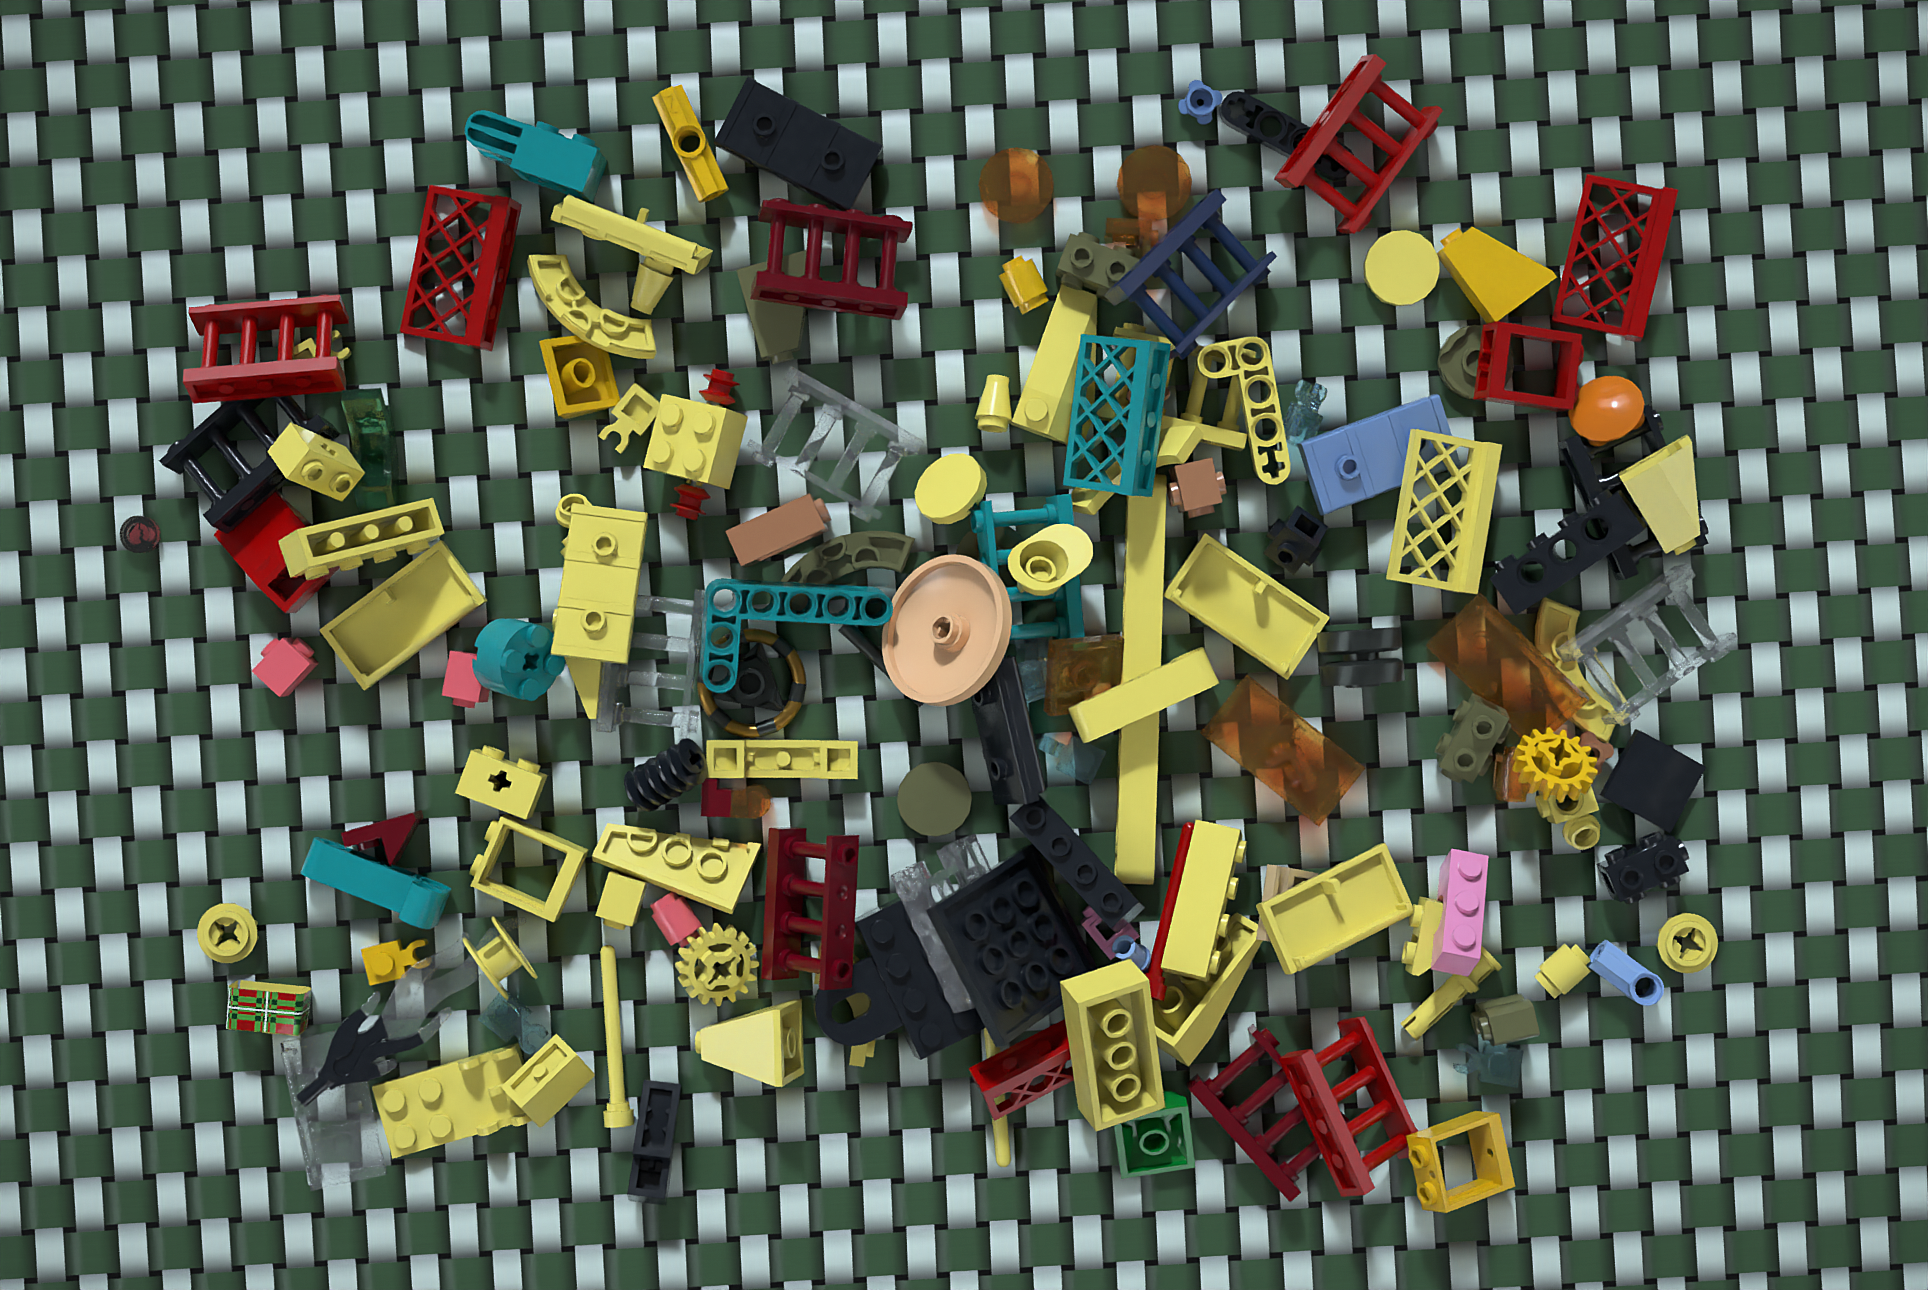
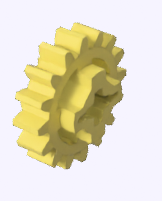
M714 923L712 932H707L701 926L699 927L700 937L695 939L688 935L686 939L690 944L689 948H679L678 950L684 961L675 963L679 973H682L678 980L683 987H686L685 990L691 998L698 995V999L704 1005L712 998L716 1006H721L722 999L726 996L733 1003L736 1001L735 992L737 990L745 994L748 992L747 987L744 985L746 980L755 981L757 978L750 970V968L759 966L758 960L755 956H752L757 950L751 942L748 943L749 938L743 931L737 934V930L731 924L723 931L718 923ZM698 958V965L695 967V963ZM718 962L721 965L716 967L714 964Z

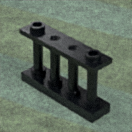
M292 396L273 397L294 424L332 441L340 435L333 424L320 415L316 414L313 418H309ZM266 398L226 401L184 439L173 443L169 447L167 454L159 460L164 467L179 475L185 470L212 502L211 508L203 516L212 527L226 534L230 533L288 481L269 453L268 458L259 466L252 468L226 436L232 428L243 420L268 451L277 438L254 411ZM213 445L240 477L239 483L225 494L197 460Z
M1649 404L1644 406L1645 420L1642 426L1632 430L1620 439L1607 442L1603 446H1593L1586 440L1582 441L1580 435H1575L1557 443L1586 512L1593 508L1589 503L1590 500L1607 489L1612 490L1623 485L1619 472L1633 465L1631 464L1603 477L1601 474L1596 475L1591 461L1594 460L1595 455L1641 435L1644 436L1651 454L1667 446L1661 434V431L1664 430L1661 417L1656 410L1651 411ZM1632 505L1636 512L1639 514V516L1642 518L1643 515L1640 512L1637 505ZM1699 514L1700 535L1694 538L1697 544L1693 547H1702L1709 544L1705 536L1709 533L1708 527L1701 514ZM1593 518L1590 520L1598 538L1608 534L1609 528L1603 519ZM1652 537L1634 546L1630 543H1625L1608 554L1606 558L1615 579L1626 580L1639 574L1636 565L1639 564L1640 559L1663 550L1657 538Z

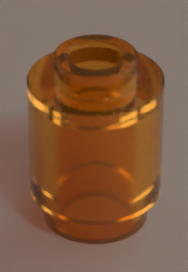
M1504 746V752L1496 753L1493 789L1496 790V799L1509 802H1526L1531 784L1529 782L1519 783L1518 779L1521 773L1514 772L1512 769L1515 762L1512 757L1516 746Z

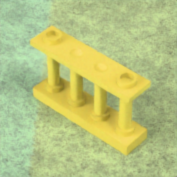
M1124 323L1123 328L1116 327L1113 333L1115 338L1154 341L1173 345L1167 338L1145 333L1146 327L1133 323ZM1198 345L1189 355L1196 357L1198 351L1204 346ZM1129 347L1120 356V360L1127 371L1134 366L1137 348ZM1244 348L1241 351L1242 360L1248 365L1256 364L1260 359L1255 358L1257 353L1255 351ZM1217 350L1207 352L1203 358L1204 367L1208 371H1210L1212 360L1224 363L1223 355ZM1174 358L1171 359V360H1169L1168 373H1167V381H1166V387H1167V388H1168V383H1169V379H1170V374H1171V370H1172V365H1173ZM1195 366L1185 413H1181L1180 419L1165 416L1166 409L1163 408L1161 430L1175 426H1197L1204 434L1200 442L1242 451L1245 448L1248 434L1239 432L1240 426L1237 425L1241 407L1237 376L1233 375L1231 378L1222 421H1218L1217 427L1202 424L1203 417H1200L1208 377L1203 376L1198 371L1197 366ZM1118 371L1116 374L1115 383L1121 378ZM1127 385L1114 395L1123 409L1129 405V401L1126 400L1129 389ZM1109 402L1096 412L1101 420L1108 422L1117 416Z

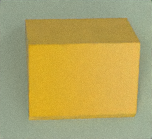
M577 335L539 341L558 416L570 419L613 408L618 404L620 396L608 351L593 346Z

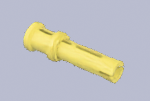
M1481 945L1480 960L1468 977L1452 974L1441 987L1432 993L1400 1024L1416 1041L1419 1040L1453 1005L1468 992L1470 994L1476 993L1479 990L1478 985L1494 970L1499 971L1502 966Z

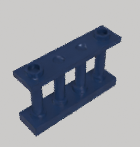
M1218 189L1203 197L1104 294L1114 306L1127 299L1130 303L1134 301L1173 344L1170 349L1169 360L1176 356L1181 360L1187 357L1199 345L1195 339L1250 283L1256 286L1271 272L1267 266L1277 257L1271 251L1255 260L1219 219L1221 214L1217 209L1227 199ZM1199 227L1203 230L1208 229L1245 270L1233 284L1230 283L1195 243L1196 237L1193 233ZM1175 251L1179 254L1183 252L1221 294L1209 308L1201 302L1170 267L1172 262L1168 258ZM1150 275L1154 278L1159 277L1197 319L1185 333L1177 327L1145 291L1148 287L1143 282Z

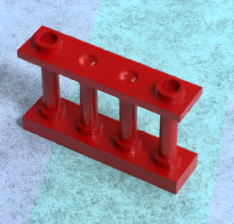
M1376 54L1364 55L1359 59L1274 178L1284 188H1298L1299 185L1309 187L1345 216L1336 229L1346 234H1355L1356 231L1360 232L1367 226L1372 218L1371 210L1422 139L1426 140L1436 130L1439 124L1437 118L1443 111L1439 106L1423 107L1421 111H1418L1383 82L1380 72L1387 63ZM1372 92L1411 124L1399 142L1395 141L1359 111L1360 106L1358 103L1365 93L1369 94ZM1350 123L1389 155L1376 173L1337 142L1338 137L1336 133L1343 124ZM1321 154L1331 156L1366 185V188L1354 204L1315 173L1316 168L1313 165Z
M319 295L317 297L189 307L188 314L198 335L204 336L201 367L184 369L183 384L193 404L346 391V377L338 357H331L333 325L349 323V316L340 295ZM317 326L315 357L293 360L295 328ZM279 329L277 361L255 363L257 331ZM241 333L239 364L217 366L219 334Z
M1365 1016L1343 1019L1337 1022L1343 1037L1317 1054H1314L1312 1049L1289 1052L1279 1058L1341 1197L1366 1195L1375 1189L1369 1172L1394 1155H1397L1398 1159L1409 1158L1406 1136L1418 1132L1375 1040L1373 1029L1368 1024ZM1350 1051L1358 1072L1330 1089L1322 1068ZM1366 1086L1374 1106L1350 1122L1345 1123L1338 1107V1102ZM1381 1120L1390 1140L1361 1158L1355 1145L1354 1137Z

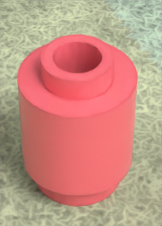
M671 891L650 905L654 912L652 918L670 946L678 943L683 948L689 944L686 939L688 935L695 939L700 936L697 929L702 924L684 896L679 897L677 893Z

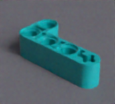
M314 837L301 870V874L307 878L400 913L398 917L400 920L423 929H432L438 925L451 892L450 887L396 865L390 866L388 862L320 837Z

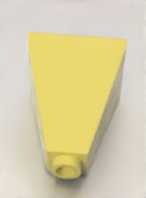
M793 999L704 1027L697 1031L695 1036L696 1052L701 1054V1060L775 1087H783L804 1074L802 999Z

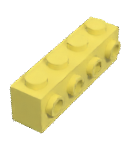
M429 498L297 529L278 542L290 578L305 574L306 580H311L329 574L328 568L339 566L341 572L362 566V560L373 558L375 563H380L397 557V551L406 549L408 555L430 549L429 542L445 533L434 500Z
M1200 820L1195 821L1161 963V968L1164 972L1206 982L1209 981L1210 973L1217 974L1221 952L1216 951L1219 936H1226L1230 921V915L1224 913L1228 899H1235L1239 878L1233 877L1236 863H1243L1247 849V841L1242 840L1243 835L1240 829Z

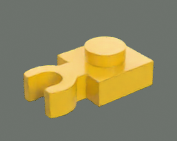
M424 938L417 939L410 943L406 949L402 948L400 939L362 948L361 953L369 985L409 976L407 965L422 969L432 964V958L420 960L415 953L417 947L427 945L428 940Z

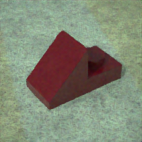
M419 810L342 832L341 836L344 846L356 845L358 851L379 846V838H382L389 865L397 864L419 826L423 814Z

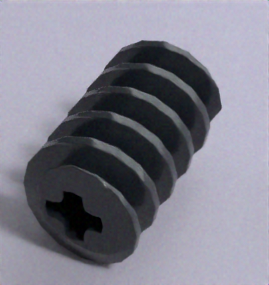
M683 738L679 741L678 745L669 746L667 751H661L656 757L649 758L644 764L637 765L633 772L628 771L624 777L625 791L635 806L644 811H655L661 805L667 804L672 799L681 796L682 793L690 791L694 786L702 784L707 778V761L701 748L693 740Z

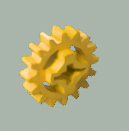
M1547 727L1543 735L1537 729H1534L1530 737L1522 736L1512 757L1515 760L1512 769L1514 772L1521 773L1518 779L1519 783L1529 782L1531 784L1530 793L1539 790L1543 792L1544 800H1548L1550 795H1555L1558 802L1563 803L1566 795L1575 801L1580 793H1588L1598 772L1595 769L1597 758L1588 757L1591 751L1590 746L1580 747L1578 745L1580 737L1576 736L1569 739L1567 738L1566 730L1562 729L1560 734L1556 735L1551 727Z

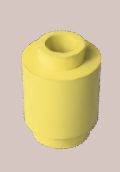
M1564 943L1538 967L1540 971L1534 977L1555 999L1561 993L1567 994L1591 972L1586 966L1591 960L1576 944L1569 948Z

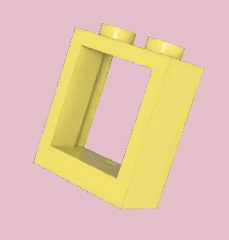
M508 814L501 816L499 821L493 819L484 840L489 842L484 856L478 854L470 869L469 874L474 876L470 886L554 923L560 918L589 850ZM510 829L567 854L546 902L489 878Z

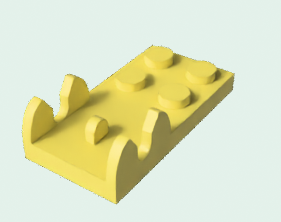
M519 1043L374 1084L372 1090L392 1159L477 1134L479 1136H486L508 1125L521 1126L532 1121L501 1088L524 1065Z

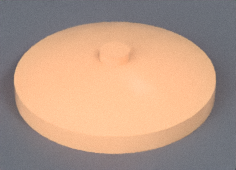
M956 554L939 556L927 561L904 580L891 601L893 603V613L889 621L883 625L882 655L890 679L903 694L928 705L948 706L962 702L977 693L998 669L1006 653L1011 635V603L1004 583L997 573L986 564L973 558Z

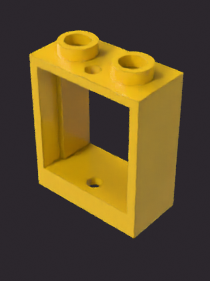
M1473 1111L1406 1136L1409 1147V1159L1413 1166L1417 1184V1196L1421 1202L1422 1210L1448 1213L1515 1187L1500 1113ZM1467 1131L1478 1179L1446 1191L1436 1142Z

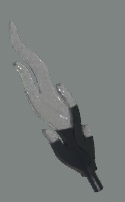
M512 918L502 921L500 924L506 932H509L525 924L526 918ZM495 926L490 928L475 947L477 951L500 935ZM463 932L455 944L424 958L409 968L395 985L380 1016L367 1030L358 1031L361 1024L374 1012L381 997L378 991L374 992L364 1005L342 1021L332 1038L323 1067L318 1071V1077L296 1095L303 1106H308L328 1088L333 1090L344 1084L365 1082L389 1073L396 1068V1059L379 1062L374 1060L420 1046L438 1031L452 1014V1008L450 1006L444 1008L428 1025L420 1027L427 1014L443 999L477 981L483 972L470 954L453 971L442 977L431 979L433 973L438 968L450 962L463 951L465 944L462 938L469 939L468 932Z

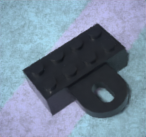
M916 888L855 918V931L867 957L853 963L852 988L820 990L818 988L814 999L816 1022L822 1032L833 1041L847 1046L863 1045L901 1027L914 1057L922 1060L986 1028L926 912V909L931 907L932 904L925 889ZM856 993L867 995L870 1003L865 1013L845 1023H837L833 1019L832 1008L836 1003Z

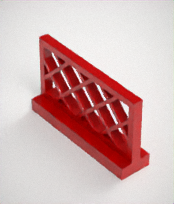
M1590 174L1586 175L1551 322L1624 337L1628 341L1641 342L1678 189L1668 187L1659 189ZM1592 185L1608 188L1615 201L1597 212L1589 199ZM1616 190L1624 191V192H1628V193H1626L1625 195H1623L1622 197H1620V195L1618 194V192H1617ZM1635 194L1652 197L1649 211L1636 219L1624 203L1625 200ZM1619 205L1630 223L1611 233L1601 215ZM1588 207L1592 215L1584 220L1586 208ZM1647 218L1643 232L1638 223ZM1596 219L1607 237L1588 248L1580 236L1581 229ZM1633 227L1641 239L1640 248L1626 256L1615 238ZM1610 241L1621 260L1602 270L1592 252ZM1579 243V245L1583 249V252L1575 256L1577 245ZM1638 255L1634 269L1629 260ZM1587 256L1598 274L1579 285L1571 272L1572 266ZM1625 264L1632 275L1631 285L1617 293L1606 274ZM1601 278L1612 296L1594 307L1583 289ZM1570 279L1575 288L1566 293ZM1577 292L1589 309V311L1577 318L1561 315L1564 300ZM1629 292L1625 305L1620 297ZM1616 301L1624 313L1621 327L1605 324L1597 311ZM1590 315H1593L1597 322L1584 319L1589 317Z
M429 185L400 333L492 352L522 204L510 197L490 196ZM439 195L451 197L458 208L443 220H441L436 212ZM459 199L467 200L468 202L463 205ZM479 203L491 205L488 220L477 227L468 211ZM463 216L472 231L455 242L446 227ZM441 231L450 247L434 257L428 248L430 238ZM474 238H477L482 246L481 256L469 264L460 248ZM455 253L464 268L448 279L439 263ZM434 268L443 283L427 294L421 286L422 276ZM469 274L475 284L472 295L462 301L453 285ZM448 290L457 305L440 316L432 300ZM426 305L435 321L424 329L412 327L415 312ZM459 312H462L467 320L464 337L453 335L445 323ZM440 326L444 333L436 332L434 330Z

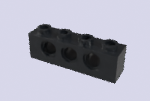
M1609 489L1605 490L1589 501L1593 508L1581 516L1577 511H1574L1557 523L1560 527L1559 531L1550 537H1547L1545 532L1541 533L1525 544L1529 551L1516 559L1512 553L1494 565L1497 572L1489 579L1515 616L1646 529V524L1621 489L1614 494ZM1593 518L1603 519L1608 525V534L1602 538L1592 536L1587 528L1589 520ZM1560 540L1571 541L1576 547L1575 557L1571 559L1561 558L1556 552V543ZM1529 561L1540 563L1544 569L1543 578L1540 580L1529 579L1524 572L1525 563Z
M1038 794L1039 801L1023 804L1009 819L1113 931L1119 933L1145 907L1049 803Z

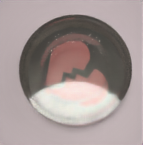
M132 516L120 528L121 543L127 550L134 553L151 552L158 546L161 539L159 525L147 516Z

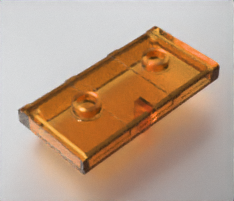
M1481 593L1472 599L1426 644V647L1476 695L1506 709L1510 718L1508 723L1511 724V729L1521 738L1523 735L1530 737L1534 729H1537L1542 735L1547 727H1551L1553 732H1555L1589 701V697L1573 684L1549 658H1546Z
M1247 674L1200 732L1201 735L1318 827L1365 770L1363 765Z

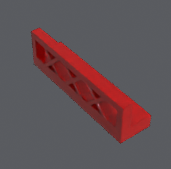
M1065 1019L969 1068L971 1076L982 1093L994 1121L1074 1080L1072 1066L1063 1068L1066 1062L1071 1059ZM1041 1074L1046 1075L1042 1082L1030 1085L1033 1078ZM1006 1092H1012L1009 1099L997 1105L995 1104V1098Z

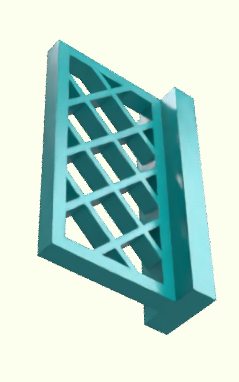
M1081 334L1063 485L1129 496L1152 497L1171 344ZM1092 343L1100 344L1107 354V357L1097 367L1091 361ZM1111 345H1116L1118 347L1114 350ZM1129 347L1137 348L1135 365L1127 371L1119 357ZM1113 363L1121 378L1109 388L1101 374ZM1095 381L1103 395L1091 405L1086 398L1087 387ZM1127 385L1131 391L1130 404L1123 409L1114 395ZM1109 402L1117 416L1104 426L1096 412ZM1090 419L1099 433L1086 443L1081 435L1082 426ZM1122 423L1127 430L1126 439L1118 447L1110 433ZM1104 440L1112 454L1100 464L1092 449ZM1086 457L1094 471L1084 480L1076 479L1078 462ZM1116 461L1122 468L1120 485L1113 484L1105 472ZM1099 477L1101 482H1095V480Z

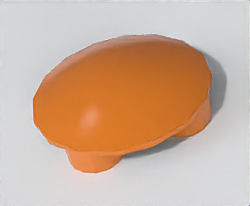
M1603 376L1593 379L1579 388L1578 399L1574 403L1573 410L1568 411L1571 426L1581 437L1586 438L1589 444L1593 446H1603L1607 442L1620 439L1632 430L1642 426L1645 420L1643 413L1645 403L1641 390L1632 381L1620 376Z

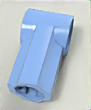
M1604 940L1589 956L1591 962L1586 966L1623 992L1631 1000L1641 1005L1650 1006L1656 1004L1661 999L1664 993V985L1658 975L1647 970L1608 940ZM1647 977L1650 982L1648 991L1643 995H1637L1635 992L1637 981Z

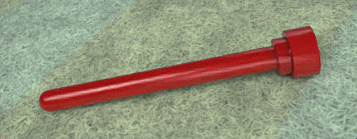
M1186 822L1182 826L1151 955V962L1148 972L1143 973L1149 979L1152 1000L1164 1002L1168 987L1164 985L1166 978L1162 977L1163 969L1161 968V963L1195 825L1192 822Z

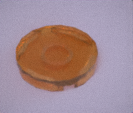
M1150 145L1138 148L1126 157L1118 171L1116 188L1123 206L1130 214L1140 220L1158 222L1170 218L1182 210L1190 196L1192 178L1189 166L1180 154L1165 146Z
M1015 147L1001 150L989 158L981 170L978 187L981 202L987 211L1001 221L1016 225L1030 222L1044 212L1051 201L1054 183L1052 172L1042 157L1032 150Z

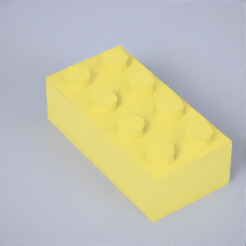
M1127 959L1060 981L1078 1109L1097 1132L1165 1108L1149 979L1131 959Z

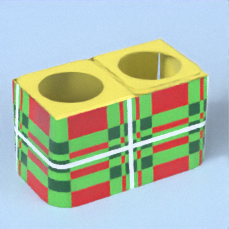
M237 980L229 985L226 1029L299 1036L308 1026L312 988L240 980V989H238Z

